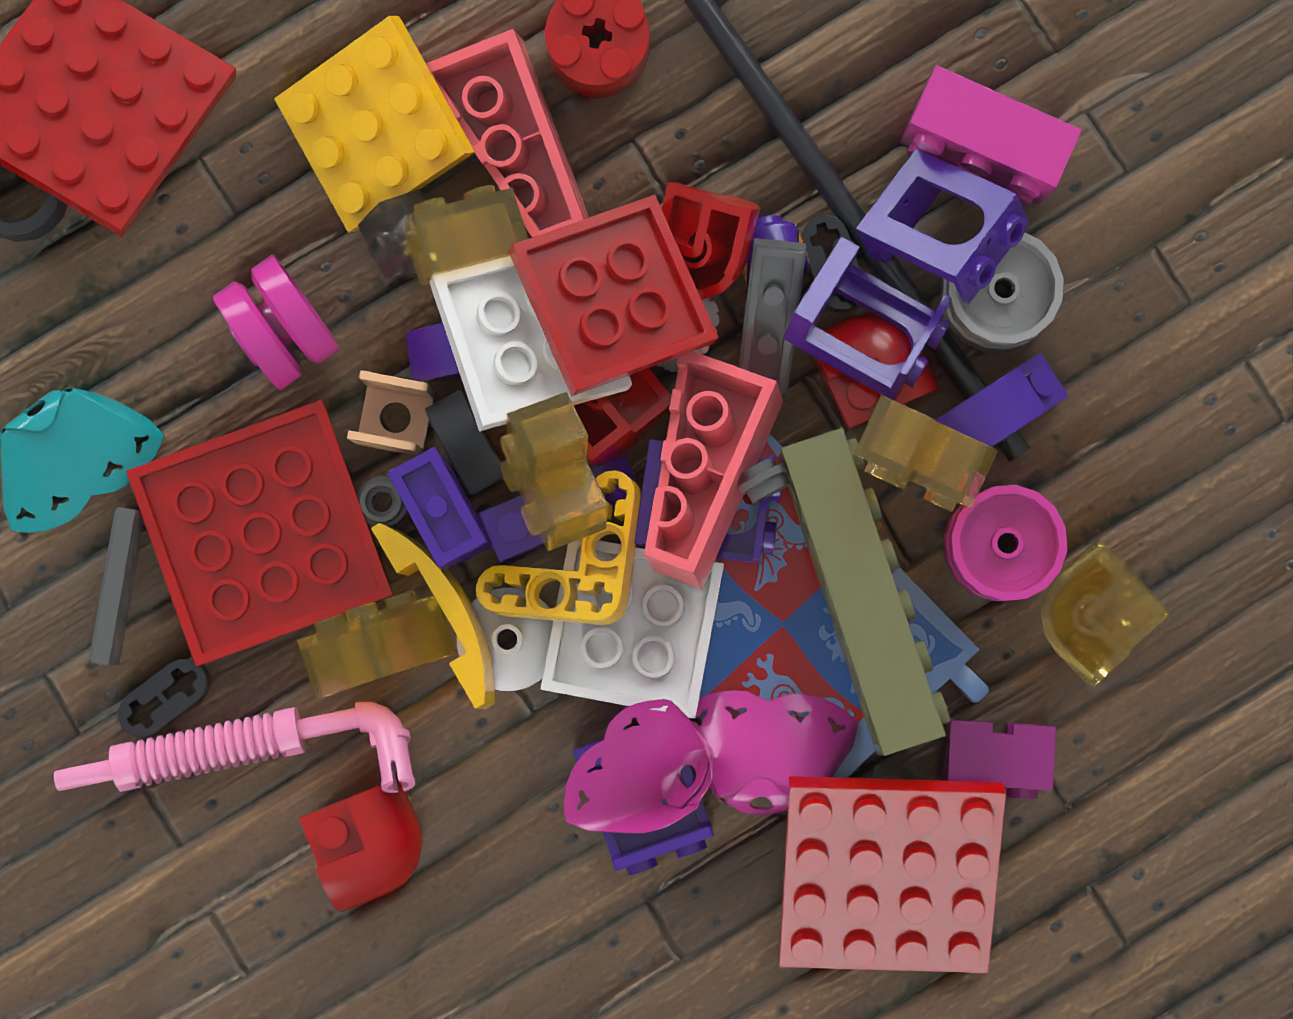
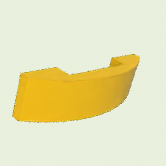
M378 523L371 529L396 573L410 576L418 570L421 572L467 652L450 662L451 668L475 709L486 710L495 703V680L491 653L479 617L468 596L449 570L438 568L430 551L422 544L388 525Z

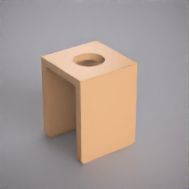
M360 371L359 379L367 385L359 431L348 430L347 439L357 445L413 456L422 454L429 426V418L425 408L433 404L435 391L428 383ZM392 403L405 405L411 415L408 427L399 433L387 431L381 423L383 409Z

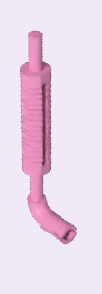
M355 702V708L300 719L297 708L292 707L275 711L273 717L269 713H264L263 719L259 715H255L253 721L250 717H245L243 722L240 719H235L234 724L226 721L224 727L221 723H216L214 728L211 725H207L205 730L197 727L195 733L193 730L188 729L185 735L182 731H178L175 736L172 733L167 734L166 738L159 735L156 741L150 737L146 740V743L142 739L138 740L136 745L132 741L110 747L109 760L54 771V782L58 791L114 780L115 786L122 792L141 788L143 782L150 786L153 780L156 784H160L163 778L166 782H169L173 776L178 780L181 779L182 773L188 778L192 772L197 776L201 774L202 770L205 774L210 773L211 768L215 772L219 771L221 765L226 770L230 768L231 764L234 767H239L240 762L248 765L250 759L253 763H258L260 757L263 761H268L269 756L277 759L279 753L283 757L305 753V739L360 728L361 733H369L371 747L377 748L382 780L381 789L388 793L399 792L396 771L404 791L415 786L408 743L411 741L410 731L403 728L401 720L388 707L375 702Z

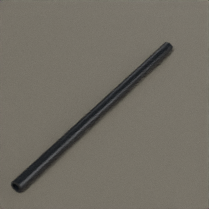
M684 0L689 10L833 214L843 222L850 238L860 247L859 251L879 279L932 309L895 255L891 257L887 264L869 255L856 230L866 214L715 0ZM946 330L936 349L927 345L965 401L987 387L948 330ZM1018 430L996 444L1008 462L1013 461L1030 449V446Z

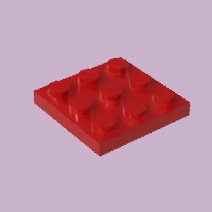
M655 195L512 244L508 251L571 397L709 346L718 339V335Z

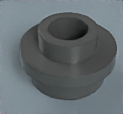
M770 458L742 473L746 482L740 485L738 489L741 495L747 494L752 504L760 502L790 485L785 475L788 468L785 462L774 466Z
M377 476L371 478L358 491L357 495L360 500V506L369 525L375 526L378 523H382L391 527L404 518L407 509L390 477ZM379 493H388L392 498L391 508L386 512H378L374 507V498Z

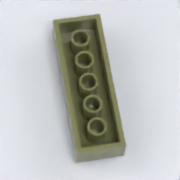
M841 428L782 447L778 460L780 464L785 462L788 468L785 475L790 485L787 487L876 754L886 756L946 736L942 724L950 722L949 713L941 692L931 693L925 673L933 671L932 662L924 641L914 642L908 624L916 620L914 608L907 590L897 591L892 573L899 569L898 561L890 539L881 541L875 523H878V519H881L882 515L873 489L863 490L858 474L862 473L861 469L865 468V464L856 438L847 440L844 430Z

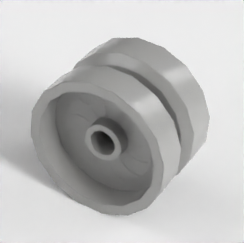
M1024 233L1021 241L1015 247L1010 248L1000 261L991 282L985 288L980 289L969 304L962 301L954 283L943 278L940 302L945 295L952 298L944 313V318L951 322L949 328L962 342L980 351L1004 353L1025 346L1054 320L1063 301L1064 278L1056 256L1041 240ZM999 283L1008 289L1005 292V298H1001L995 293L994 288Z

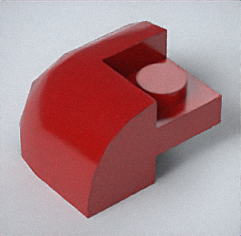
M677 182L667 183L662 212L702 300L721 294L738 280L749 259L760 207L753 202L733 195H719Z
M872 312L851 316L822 329V331L886 365H896L906 361L912 351L911 343L906 333ZM922 351L920 356L927 359L924 352ZM811 355L824 385L827 384L847 430L940 390L928 362L914 387L903 384L892 401Z
M649 368L629 375L632 385L626 391L554 411L559 423L592 464L599 465L621 455L639 442L637 437L670 412L671 394Z
M398 777L396 778L399 791L397 793L384 792L380 784L299 818L318 866L316 872L327 896L338 912L342 913L389 894L406 883L419 864L423 845L420 824L407 791L403 790L402 782H399Z

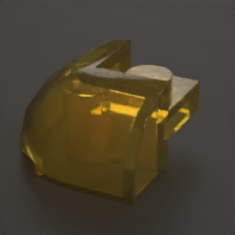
M1100 540L1095 541L1055 578L1045 592L1041 608L1045 637L1054 651L1091 689L1127 658L1135 645L1170 615V611L1133 573L1134 569Z

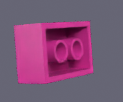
M936 65L921 93L900 140V144L909 147L907 153L910 156L917 148L1010 190L1018 195L1022 206L1029 207L1032 202L1040 205L1056 189L1082 129Z

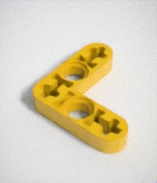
M616 470L606 471L594 480L589 491L578 572L506 565L492 566L485 570L478 578L476 596L479 603L487 610L507 617L596 625L612 624L619 620L626 611L629 599L636 547L635 536L641 502V491L638 485L626 474ZM617 484L620 489L627 493L625 500H617L615 504L614 516L620 521H624L622 527L611 522L600 523L602 517L610 521L612 519L613 507L604 498L606 493H613ZM607 534L618 535L621 540V550L617 557L611 561L604 562L599 560L596 555L598 541ZM504 578L505 583L516 589H524L525 599L519 595L506 594L503 595L500 603V600L492 595L493 587H500ZM549 582H560L564 588V597L561 603L552 609L543 608L539 601L541 589ZM602 587H604L605 591L613 596L612 602L603 604L601 612H599L598 607L590 602L578 601L577 590L584 595L597 596L600 595Z

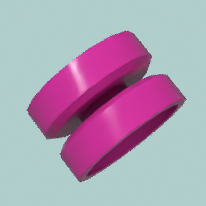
M272 254L251 269L252 281L264 299L262 303L259 304L243 284L235 281L212 297L229 324L228 329L251 362L256 367L259 366L274 386L281 391L302 376V366L289 344L295 342L310 361L318 364L340 350V347L298 285L279 260Z
M1018 485L991 487L964 500L949 517L943 536L944 559L954 580L970 594L990 601L1027 599L1046 589L1060 573L1068 550L1066 527L1056 507L1037 491ZM1004 533H1008L1011 536L1007 542L1014 545L1011 553H1003L998 548V538Z

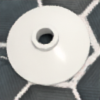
M499 588L492 590V595L497 597L500 603L503 595L506 594L519 595L525 599V590ZM478 598L474 600L472 605L485 632L491 653L495 689L500 691H516L540 681L543 678L553 621L501 616L487 610L479 603ZM539 598L541 606L545 609H550L547 606V604ZM505 629H510L517 635V644L510 650L501 648L497 640L499 633ZM457 636V649L459 656H462L467 652Z

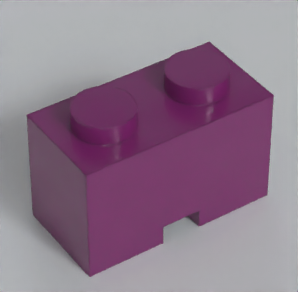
M950 719L949 723L944 724L946 736H944L941 781L1004 782V786L1007 788L1006 797L1038 799V790H1053L1056 727L1039 724L1006 723V733L993 732V723H987V721Z

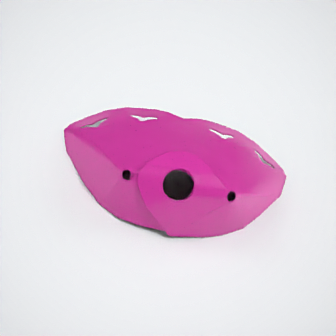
M735 690L716 692L699 698L696 717H699L704 711H708V713L703 718L701 725L691 721L712 748V780L709 785L711 791L721 802L733 806L742 813L763 816L787 811L789 776L833 777L853 748L859 725L855 718L843 708L816 696L789 694L766 701L747 691ZM726 707H731L734 710L746 708L747 711L733 719L730 712L726 710ZM795 711L801 714L804 711H809L810 714L805 716L802 722L799 723L788 712ZM828 717L832 718L836 725H844L845 730L833 733ZM758 797H765L771 801L772 806H752L750 801Z
M649 700L635 703L625 708L609 723L604 740L584 752L573 767L564 795V816L566 822L588 831L647 833L663 829L679 821L699 807L702 797L708 790L712 780V748L687 715L672 700ZM663 706H668L666 708V711L650 710L651 708H662ZM636 717L640 725L624 730L625 726L632 723V718ZM601 757L602 769L587 773L589 769L595 767L596 760ZM687 765L693 766L696 771L695 781L690 787H686L681 777L682 768ZM583 790L584 795L589 798V802L585 803L580 810H577L578 804L581 802L579 791ZM663 799H666L668 805H663Z

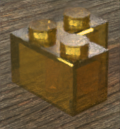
M487 185L464 193L465 200L446 204L445 199L439 197L426 200L414 206L415 212L403 223L402 228L420 286L429 284L433 275L510 256L508 251L512 244L528 239L513 188L495 192L493 185Z
M567 392L507 413L506 435L501 437V445L506 461L500 463L501 471L511 492L518 490L525 503L521 507V511L532 536L539 534L547 551L605 530L608 504L587 463L588 434Z
M881 395L854 455L869 461L864 470L865 472L904 490L909 480L927 488L923 499L952 512L956 503L971 509L998 451L985 443L937 422L925 414Z
M410 591L384 600L387 607L384 610L378 611L376 603L371 602L345 611L347 621L344 614H340L315 622L314 626L317 633L298 639L297 642L316 700L457 654L444 612L435 596L432 595L417 600L415 592Z

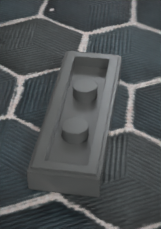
M754 238L738 368L777 381L781 395L787 396L794 345L784 340L783 337L800 302L806 243Z
M117 507L114 511L89 656L90 663L107 666L120 665L144 520L141 512L138 510Z

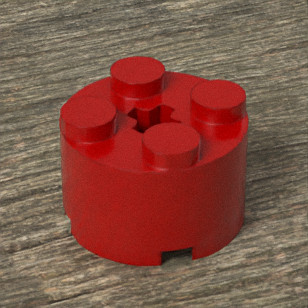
M557 0L549 12L545 26V42L551 67L569 90L589 98H607L632 85L643 73L649 56V24L642 4L639 0ZM596 33L605 34L606 41L600 43L599 49L591 48L589 38H594Z

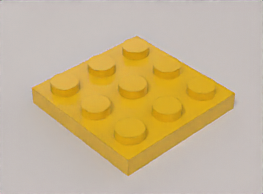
M388 16L274 98L348 233L361 230L475 153L400 16Z

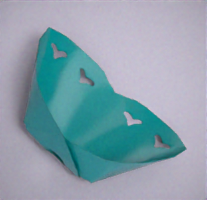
M76 388L50 391L4 426L0 432L3 509L10 529L16 532H41L70 521L81 512L91 495L115 492L128 485L130 481L126 471L151 462L160 448L164 434L147 417L111 398ZM44 405L41 411L38 412L36 415L28 416L30 413ZM148 435L149 439L142 443L141 451L136 453L134 438ZM108 461L116 465H123L122 469H113L109 476H103L107 469ZM52 496L69 498L67 502L59 503L55 511L51 509L53 506ZM21 508H24L27 512L34 514L35 518L24 516L22 519H17V516L20 514Z

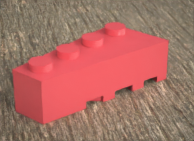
M514 29L426 63L473 147L476 156L497 183L498 188L532 237L589 218L525 42Z
M692 351L679 356L677 360L678 373L675 389H672L669 407L671 413L667 437L662 447L660 459L662 466L658 488L655 489L644 555L655 572L703 589L743 497L738 489L740 485L746 482L742 473L757 464L784 401L777 381Z

